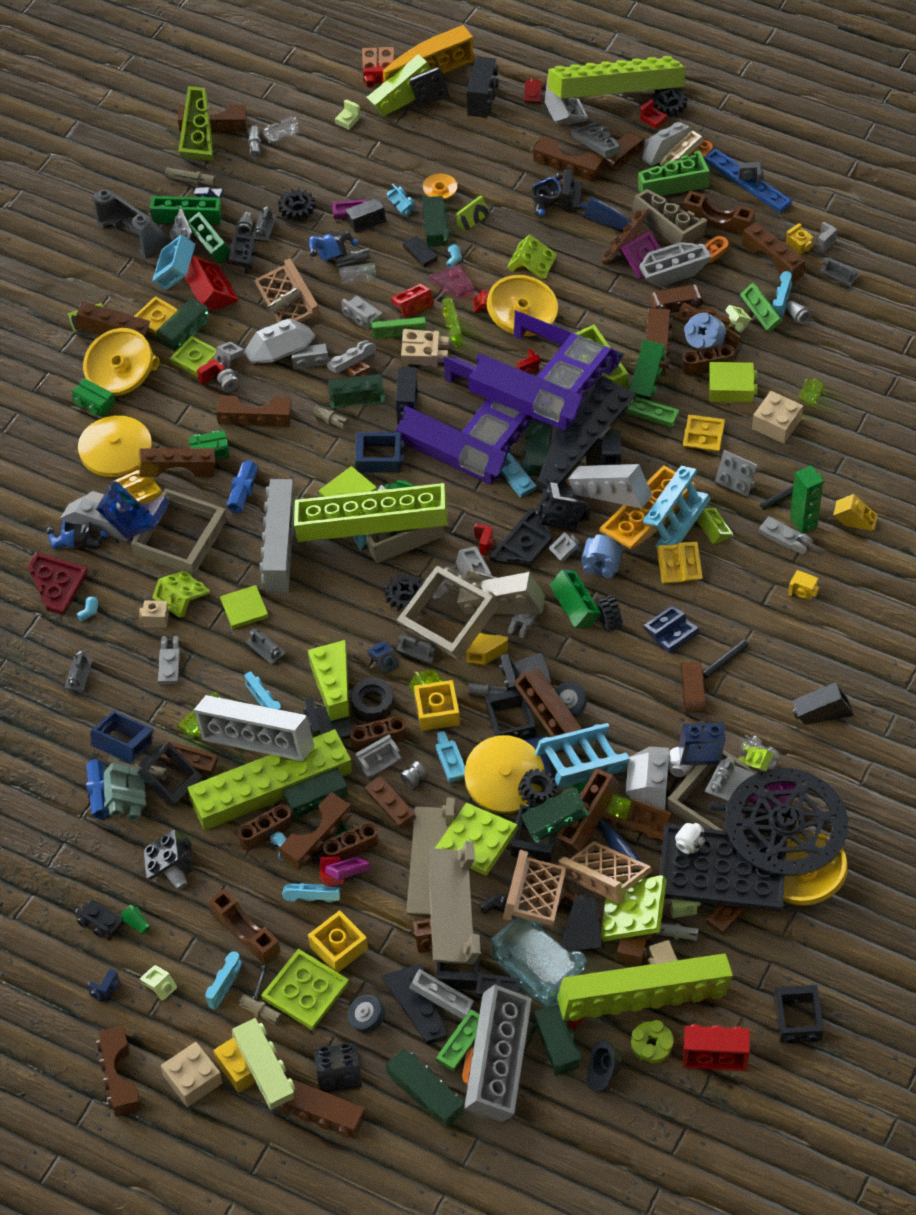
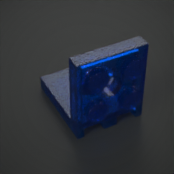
M113 481L96 510L127 539L154 529L170 501L164 496L141 505L121 484ZM117 503L120 505L121 511L117 509Z

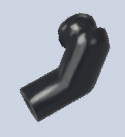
M494 894L483 902L479 908L484 914L492 908L503 909L506 907L508 896Z

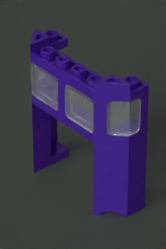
M515 310L514 337L521 339L529 331L561 344V348L537 377L478 353L476 369L474 368L469 376V391L557 428L566 430L569 425H573L576 415L582 409V400L588 389H592L596 379L600 378L603 373L610 375L613 370H616L625 354Z
M454 356L452 358L444 357L445 380L450 383L457 375L469 379L470 373H472L474 368L476 369V366ZM542 397V406L537 411V414L545 417L553 401ZM487 399L462 432L407 406L404 407V419L400 421L396 432L401 433V440H404L405 445L491 485L495 479L497 480L500 477L501 471L506 465V455H508L513 443H517L523 430H527L531 420L537 423L540 420Z

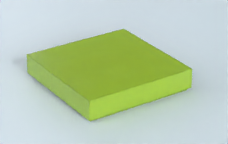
M191 336L172 355L170 362L198 377L197 369L215 358L216 349Z
M256 585L220 596V601L232 629L268 618L267 610Z

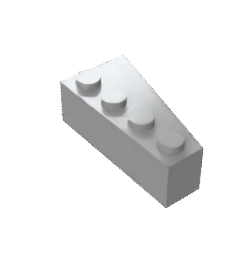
M639 464L579 466L568 478L575 495L641 509L653 496Z

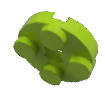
M659 1020L645 1022L633 1030L631 1049L640 1060L643 1059L652 1064L660 1063L671 1054L674 1040L673 1035ZM649 1039L657 1040L656 1046L647 1044Z

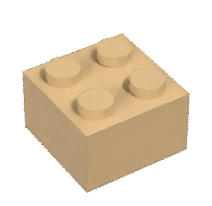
M770 391L753 415L752 429L784 444L802 419L803 405Z
M197 1042L161 1065L163 1077L186 1107H189L222 1084L220 1071Z

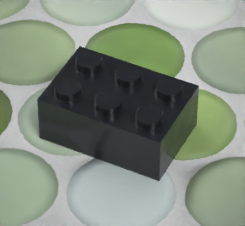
M476 56L467 89V116L487 118L489 111L492 112V100H495L496 97L495 88L499 86V78H497L499 66H496V58Z

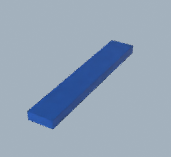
M716 148L704 157L708 165L781 214L792 205L791 199L763 180H761L760 186L756 185V179L739 180V164Z

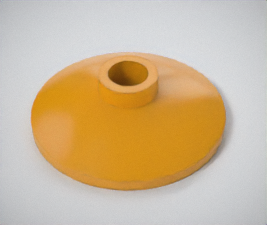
M433 174L426 178L423 183L424 193L429 198L435 200L448 199L457 190L456 180L447 174Z

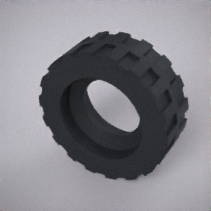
M379 678L363 679L352 689L350 695L353 713L358 718H361L363 721L372 722L384 720L391 714L394 708L393 689L391 690V686L386 681H382ZM368 693H378L382 697V702L379 706L367 707L363 703V697Z

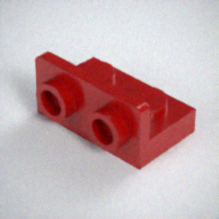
M422 284L391 297L392 304L401 310L402 317L405 319L434 305L431 290Z

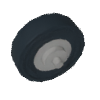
M566 682L560 684L555 689L573 717L578 716L584 711L587 704V696L581 686L576 683Z
M373 995L358 997L353 1001L348 1011V1020L351 1026L362 1033L376 1030L385 1017L384 1005Z

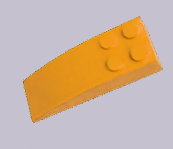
M462 25L418 44L383 70L384 82L418 54L429 64L432 70L440 68L443 74L473 62V36Z
M663 465L647 481L653 496L643 508L623 505L600 527L599 531L629 549L634 548L651 537L658 530L655 526L644 524L643 519L676 472ZM687 488L682 493L685 502L690 496ZM677 502L672 508L675 515L680 510ZM668 516L662 522L663 525L669 521Z

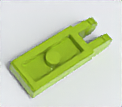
M744 745L743 750L747 752L746 758L739 757L738 760L753 769L766 772L774 753L769 750L757 747L751 748Z

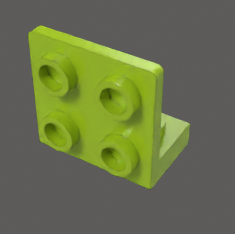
M529 234L519 243L507 268L513 272L516 268L524 266L544 280L557 254Z
M181 571L158 579L152 598L156 601H167L168 609L180 618L185 615L190 600L207 595L210 590L203 583L191 577L188 572Z

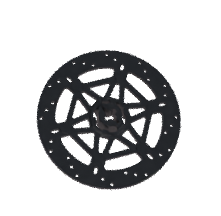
M774 768L750 776L735 789L726 807L725 828L733 848L752 866L775 875L798 876L821 869L838 855L847 837L848 815L838 793L823 779L799 769ZM776 783H792L796 785L795 789L768 792L764 788ZM807 790L815 792L826 803L829 811L822 812L806 795ZM751 795H755L758 801L750 818L742 819L741 811L745 802ZM790 795L789 799L786 801L785 804H782L776 798H774L777 796ZM795 797H799L797 807L790 805ZM768 799L777 807L771 809L766 800ZM803 801H805L814 810V812L801 811ZM760 805H763L768 815L755 817ZM804 817H811V818H818V819L805 822ZM763 821H768L769 825L755 824ZM832 824V832L827 843L822 848H819L815 843L823 825ZM817 825L818 827L813 838H810L805 828ZM751 831L767 848L766 852L761 853L755 849L743 832ZM759 831H771L770 842ZM801 833L807 843H804L796 836ZM776 835L783 837L780 843L774 846ZM788 839L793 840L799 845L783 848ZM805 851L809 855V857L799 860L777 859L778 854Z

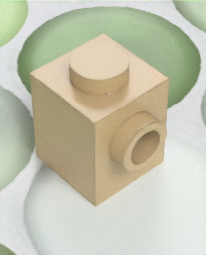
M144 600L143 608H140L139 617L143 619L144 627L167 628L169 617L167 601Z
M669 940L649 946V965L678 961Z

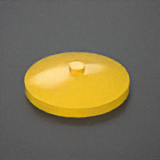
M511 275L500 279L492 286L487 298V309L492 320L500 328L514 334L515 310L553 325L558 313V302L553 291L542 281L525 275ZM527 331L523 336H534L536 334Z
M117 328L107 331L93 341L85 354L83 361L85 378L113 393L114 396L127 394L139 387L149 375L153 364L152 348L145 337L135 330Z
M109 416L95 421L84 430L78 443L79 455L83 465L96 475L111 478L126 476L139 470L140 448H152L148 429L138 420L127 416Z
M505 735L484 740L473 749L466 762L464 776L470 796L478 805L494 813L511 814L519 812L520 805H527V800L522 801L521 799L523 795L519 796L518 794L519 783L524 774L529 772L530 769L535 771L538 768L539 772L544 770L540 755L536 756L534 747L517 737ZM531 784V787L535 791H542L541 786L537 784Z
M815 832L807 833L810 836V838H813ZM801 833L796 836L804 843H807ZM820 833L815 844L822 848L830 836ZM787 840V847L799 846L793 840ZM843 848L830 863L817 871L805 875L785 876L783 901L795 905H811L822 902L834 895L843 885L848 872V863ZM805 851L786 853V860H799L809 857Z

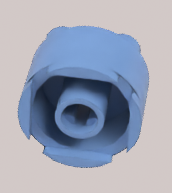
M696 314L684 327L688 343L697 349H707L723 345L725 341L726 328L724 324L710 314Z
M596 535L593 539L588 538L581 559V564L584 567L583 571L587 574H595L608 579L612 578L613 574L619 569L623 552L622 545L620 544L619 546L616 540L606 535Z

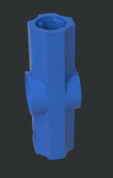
M247 460L243 462L238 476L234 477L232 481L231 494L226 504L227 509L232 513L242 512L247 497L252 495L254 479L258 471V465L253 461Z
M95 759L86 764L88 777L87 792L91 803L92 817L104 819L110 815L109 808L104 807V802L106 801L104 795L105 769L103 761Z

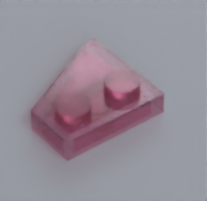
M460 264L429 275L431 283L435 281L441 285L443 290L451 292L457 298L474 293V286Z

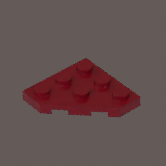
M38 552L35 553L28 565L29 572L46 610L65 615L88 573V568Z

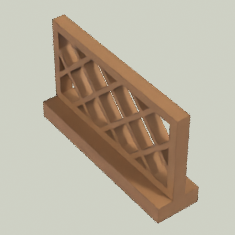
M290 258L284 261V266L254 280L267 305L277 300L281 294L289 292L284 290L285 285H292V289L297 287L302 293L298 303H290V307H296L293 313L286 312L287 308L284 307L282 311H278L273 315L278 323L283 320L284 316L291 317L292 320L302 322L312 316L315 319L322 316L316 301ZM286 273L284 279L277 278L279 274ZM265 281L270 282L268 287H263L260 284ZM274 283H281L280 289L272 288ZM270 292L277 293L275 299L268 298ZM300 308L307 309L308 311L302 315L297 314Z
M595 841L572 858L563 857L558 861L559 866L566 867L565 879L617 903L625 899L624 892L652 872L651 866ZM594 850L600 851L598 853H591ZM607 857H613V858H614V859L603 860V858H607ZM600 859V861L589 862V860ZM624 863H627V864H628V865H625V866H618V867H617V864H624ZM614 865V867L603 869L604 866ZM600 867V869H598V870H592V869H590V868ZM634 870H641L640 872L632 873ZM628 872V874L617 875V873ZM628 880V881L625 882L623 885L621 884V882H619V881Z
M520 850L503 919L511 921L513 915L553 926L566 867L528 858V852ZM529 866L537 867L539 870L533 872ZM553 871L560 873V875L553 877L549 872ZM544 874L547 880L541 881L538 876ZM533 879L536 883L530 885L526 880ZM553 884L556 889L550 890L547 885ZM541 888L545 893L538 894L535 889ZM529 892L533 897L527 899L523 894ZM549 897L553 902L547 904L543 899ZM537 901L541 906L535 908L531 903ZM526 905L529 911L520 910L518 908ZM546 911L551 917L543 916L540 912Z

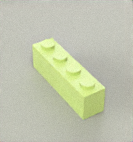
M256 1018L233 1028L232 1036L271 1110L294 1099L293 1091L296 1089L291 1078L287 1079L284 1074L286 1069L281 1060L277 1061L274 1055L276 1049L271 1041H267L265 1037L267 1032L262 1023L258 1024Z

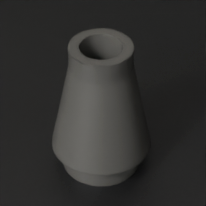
M250 212L243 213L236 226L237 232L240 235L249 236L253 232V215Z

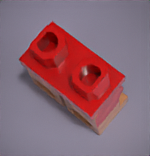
M380 47L379 62L377 48H362L363 79L367 88L374 87L375 83H384L383 70L394 61V47ZM384 52H389L391 54L388 57L382 56ZM367 53L374 54L373 57H366L365 55Z

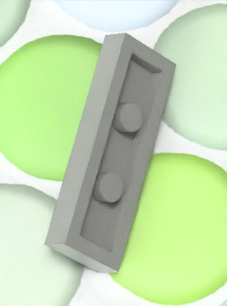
M420 969L409 987L461 1019L467 1016L474 1000Z

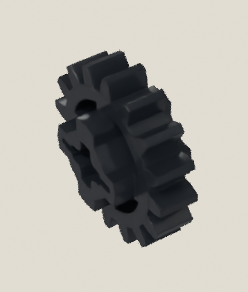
M676 87L660 89V91L656 89L655 94H652L651 100L654 101V108L660 112L669 114L670 117H672V114L678 116V112L683 113L684 109L687 108L688 97H686V92H681L682 89H676Z
M300 188L297 191L291 189L290 193L285 191V196L280 195V200H278L279 212H281L282 217L286 216L287 220L293 218V221H296L299 218L302 221L303 217L309 218V214H313V210L316 208L315 198L312 197V193L307 194V190L301 192Z
M404 574L402 578L397 575L396 580L391 578L390 584H386V602L390 603L391 608L396 606L398 612L400 609H405L415 596L416 590L418 591L423 585L421 579L417 578L415 580L413 574L410 577Z

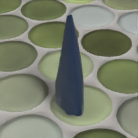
M590 197L588 203L582 201L580 204V208L586 210L584 217L599 224L623 230L629 222H632L630 218L593 197Z
M600 819L598 825L609 848L642 862L625 840L605 821ZM624 863V864H618V865H619V866H625V865H628V864H627V863ZM634 870L632 873L640 872L641 870Z

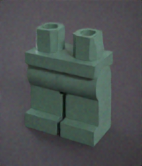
M111 763L105 770L104 795L106 801L104 802V807L109 808L110 816L120 817L123 812H126L127 818L130 821H137L140 818L141 810L146 806V795L144 792L145 781L137 773L139 769L132 767L129 769L128 766Z

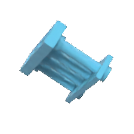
M680 466L643 519L644 524L655 526L661 536L655 545L656 549L660 545H677L681 543L710 501L709 494L697 492L691 481L697 473L696 469ZM687 488L690 496L685 502L682 493ZM676 502L680 507L677 515H675L672 509ZM666 516H668L671 522L667 529H665L662 523Z
M608 723L597 724L590 728L539 740L535 754L536 756L547 754L557 770L554 782L557 783L556 789L589 781L596 768L611 775L626 770L630 760L628 754H615L605 738L609 728ZM598 740L608 757L599 759L589 742ZM581 745L591 762L581 763L572 747ZM564 749L574 766L564 767L555 751Z

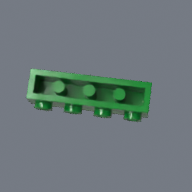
M152 196L150 213L151 219L155 223L174 224L175 217L178 215L179 210L182 209L187 221L200 212L210 225H221V198Z
M812 465L795 472L790 520L801 534L811 532L818 527L824 479L821 474L816 472Z

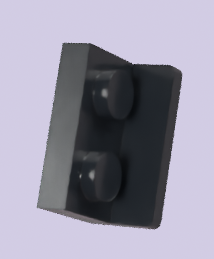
M565 169L562 208L579 209L582 182L575 181V176H572V169Z
M239 234L233 235L228 264L245 267L244 274H248L249 268H253L254 258H251V255H255L257 246L253 245L254 237Z
M92 899L82 911L78 908L75 911L76 921L81 927H88L97 937L105 938L108 941L124 924L123 918Z

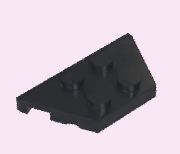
M533 508L527 512L490 555L491 561L531 566L552 542V535L545 529V525H540V521Z

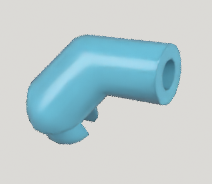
M452 245L448 248V252H450L449 254L452 257L446 262V265L450 269H453L462 259L460 248L457 245Z
M90 596L86 599L85 609L77 613L80 622L97 613L99 604L97 598Z
M276 832L270 837L271 843L279 847L287 840L281 832ZM279 853V854H278V859L284 861L282 858H280V853Z

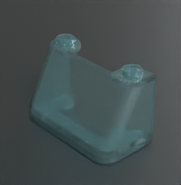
M516 917L491 939L492 957L495 962L511 977L520 978L521 986L548 1009H551L558 1002L557 997L562 978L580 975L587 966V959L580 951L568 953L542 930L540 922Z

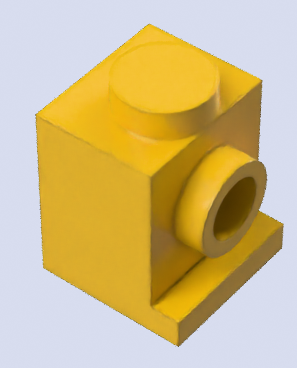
M800 223L787 231L786 244L799 255L813 247L814 237L805 231Z
M797 570L789 584L788 595L796 594L801 598L811 600L819 592L820 587L817 586L818 578Z

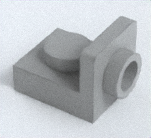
M826 222L821 224L820 236L818 237V250L822 253L832 246L837 238V229Z
M230 341L217 347L214 359L218 363H222L226 369H229L231 360L242 356L244 349Z
M565 532L549 547L562 562L575 550L579 552L582 550L578 546L579 540L573 534L569 537Z

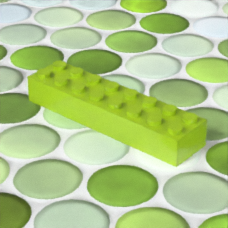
M663 56L660 59L655 57H649L647 60L632 59V61L628 62L618 60L617 63H587L585 66L577 64L570 65V67L555 66V68L548 70V89L562 99L684 87L686 67L671 56Z
M444 483L295 500L294 528L298 542L448 525V501Z
M334 729L314 737L315 747L304 761L268 755L187 787L190 801L204 831L352 773L351 759L336 730Z
M725 953L563 977L557 999L563 1021H576L584 1017L596 1018L610 1013L616 1015L630 1010L636 1012L643 1008L652 1007L656 1009L663 1005L672 1004L676 1006L683 1002H700L703 999L709 998L720 999L726 995L733 975Z

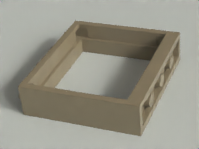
M165 488L162 495L158 496L154 508L149 510L145 522L141 523L139 532L136 536H133L131 543L133 555L178 571L188 572L194 576L227 521L226 509ZM169 506L211 519L187 560L146 546Z
M436 566L398 617L397 622L406 631L429 644H434L436 648L460 661L500 604L496 601V596L489 590L485 592L476 583H468V580L463 576H455L447 567L443 569ZM444 579L484 600L453 643L414 622Z
M723 750L721 760L732 757L735 760V766L755 774L759 773ZM697 765L668 798L667 810L687 823H697L704 829L723 831L682 804L715 766ZM741 814L742 819H749L751 814Z

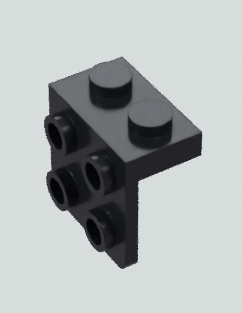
M435 68L415 76L409 81L418 108L450 96L440 68Z
M550 482L548 488L543 492L541 502L536 507L540 525L575 530L587 508V502L560 497L558 484Z
M508 653L501 656L502 664H500L503 675H506L507 679L504 680L508 691L517 689L514 681L524 671L539 668L548 682L552 684L542 653L514 663Z
M313 698L305 699L306 707L302 708L303 715H307L312 738L334 729L340 739L351 737L348 717L330 721L325 707L315 708Z
M175 829L144 849L146 877L150 880L173 865L186 874L194 871L191 841L187 836H183Z
M342 1043L337 1046H322L314 1050L319 1090L332 1092L362 1087L356 1044Z

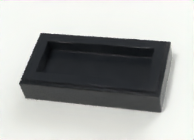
M417 235L403 243V248L423 267L438 260V255Z

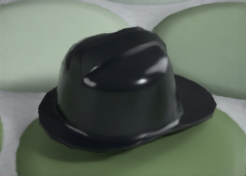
M600 1040L594 1045L587 1071L588 1086L595 1092L604 1090L608 1086L611 1077L617 1074L622 1066V1057L619 1050L613 1048L611 1043L606 1040Z

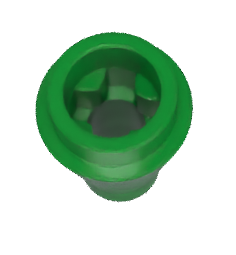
M129 905L121 913L123 922L142 935L150 929L151 926L137 906Z

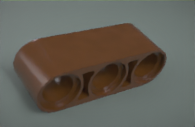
M631 131L626 133L617 141L620 146V153L614 154L613 157H604V166L612 171H617L643 149L645 140Z
M697 285L655 291L650 295L653 309H668L670 313L679 312L683 303H687L695 309L701 307L704 303L700 288Z
M719 345L707 349L688 351L683 355L682 371L687 375H695L709 372L710 362H733L734 349L730 345Z
M701 662L681 663L685 713L705 712Z
M397 716L356 726L350 732L351 746L355 751H361L387 735H390L394 743L401 742L407 736L406 721L404 718Z
M286 805L276 806L242 825L238 830L240 846L245 850H252L270 840L272 834L288 830L292 825L290 808Z
M365 823L328 839L323 844L324 857L339 856L341 861H344L374 848L379 842L377 826L373 823Z

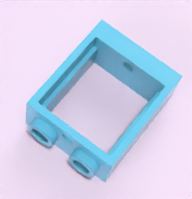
M180 235L161 250L152 282L167 290L187 275L195 243Z

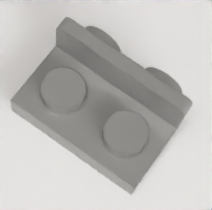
M357 295L349 302L345 299L341 301L343 314L352 318L358 325L366 329L372 327V322H378L383 318L382 312Z
M326 344L308 346L306 349L291 354L293 369L322 366L329 362Z

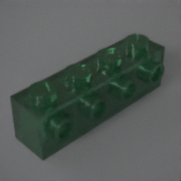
M403 1048L385 1064L386 1074L445 1129L464 1113V1101L457 1093L453 1094L449 1090L448 1085L442 1079L438 1080L427 1065L423 1066L413 1052L409 1053Z

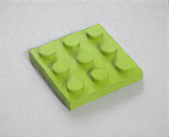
M466 803L435 848L459 851L465 841L474 842L475 860L470 869L487 876L517 832L518 826L511 821Z
M662 875L640 880L623 893L625 899L620 903L606 898L600 938L603 941L659 933L666 878Z
M298 949L261 997L262 1000L309 1029L314 1030L349 985V979Z

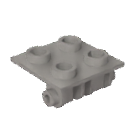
M180 209L175 217L174 226L170 230V238L174 241L180 235H183L192 241L190 239L191 229L182 209Z
M724 450L715 482L748 497L750 488L753 489L755 486L753 478L757 465Z
M727 757L719 763L705 792L729 801L735 789L755 773L735 766V760L732 757Z

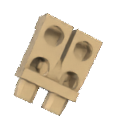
M403 329L401 367H408L409 364L437 367V362H444V357H448V350L438 349H448L449 337L439 336V331H434L433 333L431 331Z

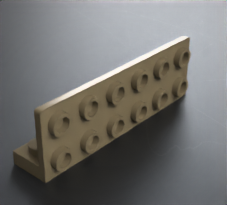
M447 798L446 805H443L442 808H415L416 818L414 819L407 915L431 916L427 851L429 848L437 846L455 820V798Z
M465 841L459 851L429 848L427 854L433 961L474 965L481 954L480 935L473 934L469 869L475 860L474 842Z

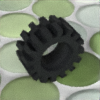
M613 595L597 599L596 605L601 612L599 617L604 630L610 632L622 628V615L620 614L616 598Z
M538 768L535 771L530 769L529 772H526L518 786L519 796L523 795L522 801L527 800L526 804L530 805L532 803V807H536L537 804L539 808H542L543 805L547 806L557 791V783H554L555 778H550V773L546 775L545 770L539 772ZM531 784L541 786L544 792L535 791Z

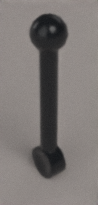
M262 965L261 967L262 974L255 994L251 997L256 1001H259L258 995L266 973L270 970L268 965Z

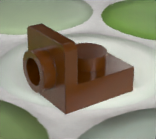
M359 361L346 369L347 374L355 379L359 389H363L375 382L370 366L363 361Z
M431 919L413 922L418 953L433 951Z

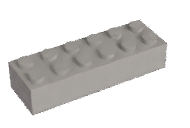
M270 479V485L266 487V498H268L267 502H265L266 517L263 519L265 532H262L264 547H261V558H263V562H260L261 584L265 585L266 593H289L295 510L293 480Z
M207 695L194 709L203 741L304 761L315 747L307 715Z
M493 985L483 993L464 1109L499 1122H504L514 1115L532 998L498 985Z

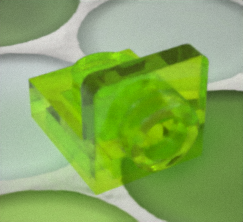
M807 378L797 397L815 406L821 393H824L826 389L822 381L813 378V380Z
M435 670L421 671L415 673L409 686L414 693V686L442 682Z
M613 794L607 813L627 819L632 802L627 798Z

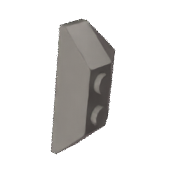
M547 78L545 104L554 122L572 125L588 121L589 118L578 97L559 98L548 89Z
M681 122L674 123L671 127L660 130L657 134L645 140L642 161L651 166L659 163L667 152L691 130L701 135L704 139L707 138V135Z
M679 242L649 252L639 268L648 281L665 286L695 276L711 259V255L704 244L696 245Z
M286 319L257 331L244 350V355L251 364L274 362L306 349L312 340L315 339V334L307 325L292 319Z
M94 491L71 502L61 516V520L73 524H88L91 522V530L99 533L105 530L108 536L128 542L136 529L125 501Z
M649 746L629 757L626 795L631 801L636 798L665 810L669 748Z

